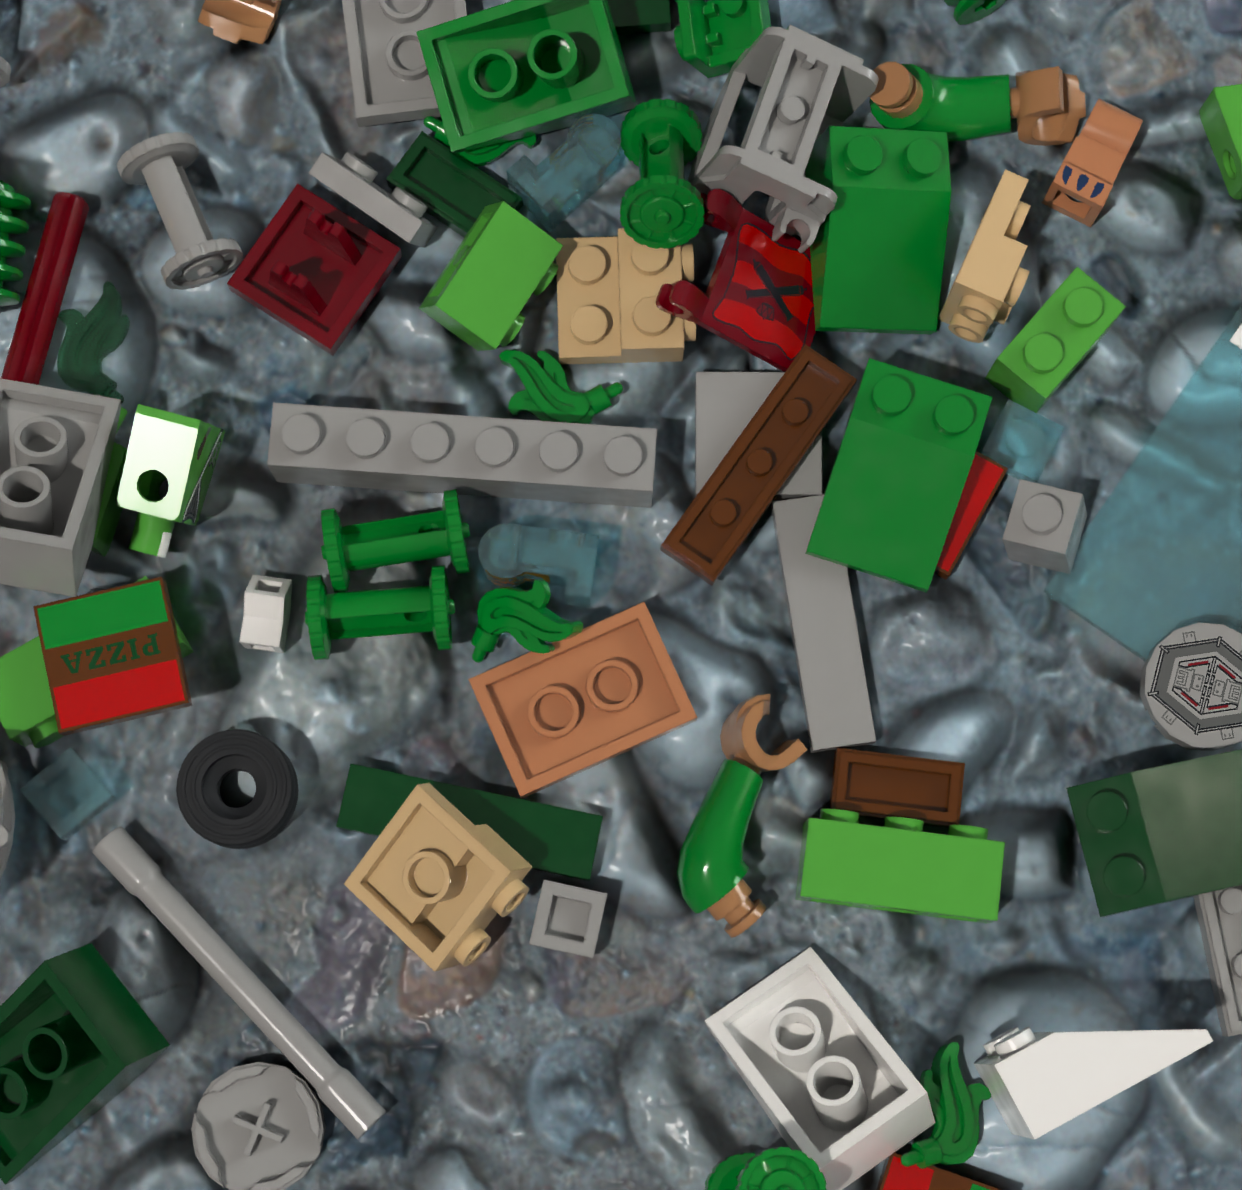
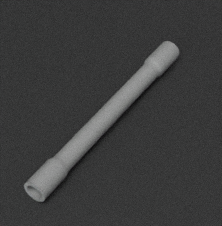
M122 826L111 831L95 846L92 853L130 894L138 897L315 1088L319 1099L357 1140L387 1112L349 1070L339 1066L162 875L161 869Z

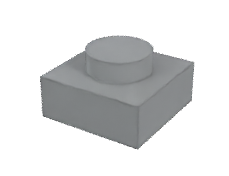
M543 880L529 944L593 959L607 893Z

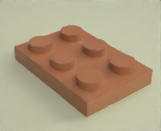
M645 602L583 628L581 633L572 638L549 643L555 645L553 652L543 654L531 651L468 679L521 799L693 723L698 718Z

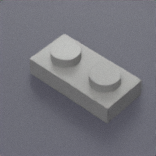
M322 152L309 171L310 175L410 244L425 248L438 228L423 217L428 208L424 203L400 187L396 186L392 194L372 182L378 172L349 152L345 153L342 160Z

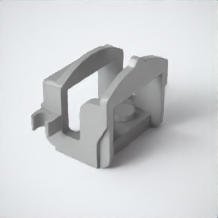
M789 25L787 29L775 26L764 29L750 48L745 49L736 60L727 76L706 128L702 133L701 148L694 158L688 182L696 187L700 193H705L706 195H708L711 189L724 190L732 195L740 205L754 191H760L769 195L764 220L774 226L772 240L777 241L785 233L791 236L796 234L802 239L798 252L803 253L814 242L820 225L834 209L838 198L833 190L805 177V168L815 140L828 126L843 125V122L875 91L879 81L878 75L862 65L864 59L792 25ZM744 80L761 86L762 89L741 147L728 145L720 148Z

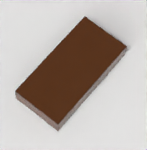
M837 748L834 757L829 809L857 812L861 818L885 820V817H904L924 821L923 825L949 828V825H959L965 763Z

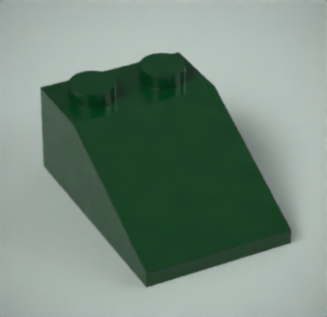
M1242 749L1138 770L1066 788L1100 917L1112 916L1242 885Z
M92 943L45 960L0 1006V1179L5 1185L14 1181L129 1086L170 1046Z

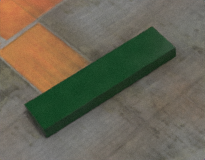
M350 764L336 825L339 829L379 837L416 785L430 783L474 825L487 824L533 866L531 869L590 881L603 816Z

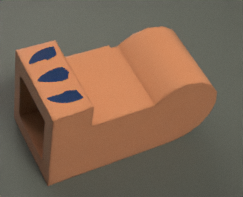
M1098 98L1079 136H1076L1042 204L1091 228L1105 205L1114 181L1143 120ZM1067 195H1069V196H1071V197H1073V198H1075V199H1077V200H1079V201H1081V202H1083V203L1075 202V201L1071 200Z

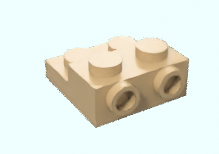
M1006 169L987 206L938 317V320L949 324L948 328L954 335L974 343L983 342L990 325L994 321L1004 325L1030 273L1029 270L1019 267L1028 245L1016 241L1031 206L1020 201L1029 179Z
M618 228V237L556 238L563 245L556 256V264L558 265L557 311L560 365L683 361L684 341H696V324L660 310L656 306V298L663 284H671L673 286L676 281L680 280L694 281L693 244L677 245L674 248L667 249L650 248L647 245L635 242L632 237L626 234L624 228Z
M430 783L416 785L345 881L344 885L436 972L456 966L459 963L466 967L486 950L491 937L484 930L497 913L501 917H505L514 911L524 900L529 887L522 880L533 866L487 824L474 825Z

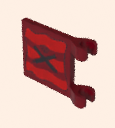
M711 189L708 195L701 193L705 210L704 224L728 232L708 288L704 294L697 286L685 280L676 281L673 286L671 284H663L656 298V306L668 314L705 328L786 372L804 345L811 346L816 332L810 247L803 253H799L798 248L801 245V241L787 233L782 235L777 241H773L772 233L774 226L744 209L732 195L724 190Z

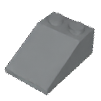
M0 378V584L72 597L77 596L94 541L121 411V399Z

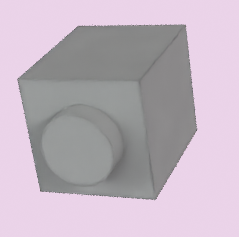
M1020 479L1002 538L1009 560L1071 574L1087 518L1083 494Z

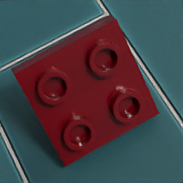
M297 183L229 279L227 285L230 291L334 356L402 258L401 248Z

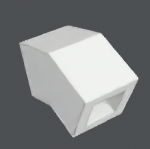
M252 575L244 594V616L239 641L244 648L277 653L285 652L291 612V579Z

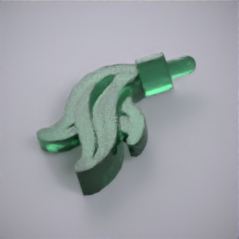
M106 281L103 285L101 298L85 317L75 309L62 310L58 315L59 320L66 324L67 329L58 352L57 369L59 376L67 386L75 390L87 391L92 395L98 394L104 397L121 399L122 405L124 397L116 391L117 383L103 373L102 361L123 343L129 330L130 320L127 315L121 316L122 299L119 291L112 282Z

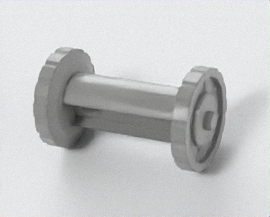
M182 132L164 133L143 140V142L134 145L126 151L117 162V169L125 183L130 185H148L176 252L175 256L167 260L165 265L162 266L161 275L167 287L178 290L199 287L227 275L242 262L244 256L236 240L231 238L213 239L185 173V169L198 157L199 148L191 134Z

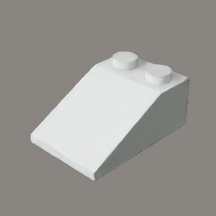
M812 947L803 951L705 1020L707 1027L787 1145L792 1150L802 1151L819 1166V1171L825 1177L827 1190H843L935 1124L927 1091Z
M1015 1027L985 1043L983 1046L988 1055L973 1064L985 1086L989 1089L991 1097L1011 1134L1035 1140L1213 1042V1039L1207 1029L1032 1032L1030 1027L1022 1030Z

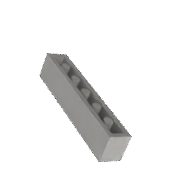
M273 402L267 466L276 481L281 483L444 494L445 490L457 489L458 495L651 508L657 429Z

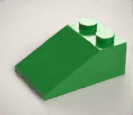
M513 0L416 32L450 150L453 154L568 128L584 115L593 114V117L584 120L594 121L635 108L637 105L607 0Z
M828 126L815 140L805 168L806 178L828 187L838 197L834 209L820 225L816 238L810 246L815 331L932 335L937 330L952 192L947 132Z
M869 358L856 392L805 554L927 593L968 477L993 397Z

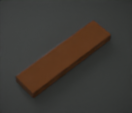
M805 344L664 540L660 550L713 586L851 392L857 379Z

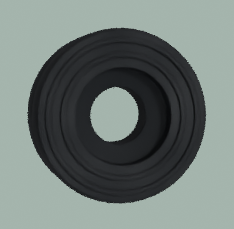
M231 729L214 733L194 746L181 765L176 786L178 805L189 826L203 838L219 846L231 849L253 848L276 837L292 818L299 792L297 775L288 756L267 737L242 729ZM236 771L247 772L254 778L256 783V792L253 799L243 807L232 808L227 806L220 795L222 781L230 773Z

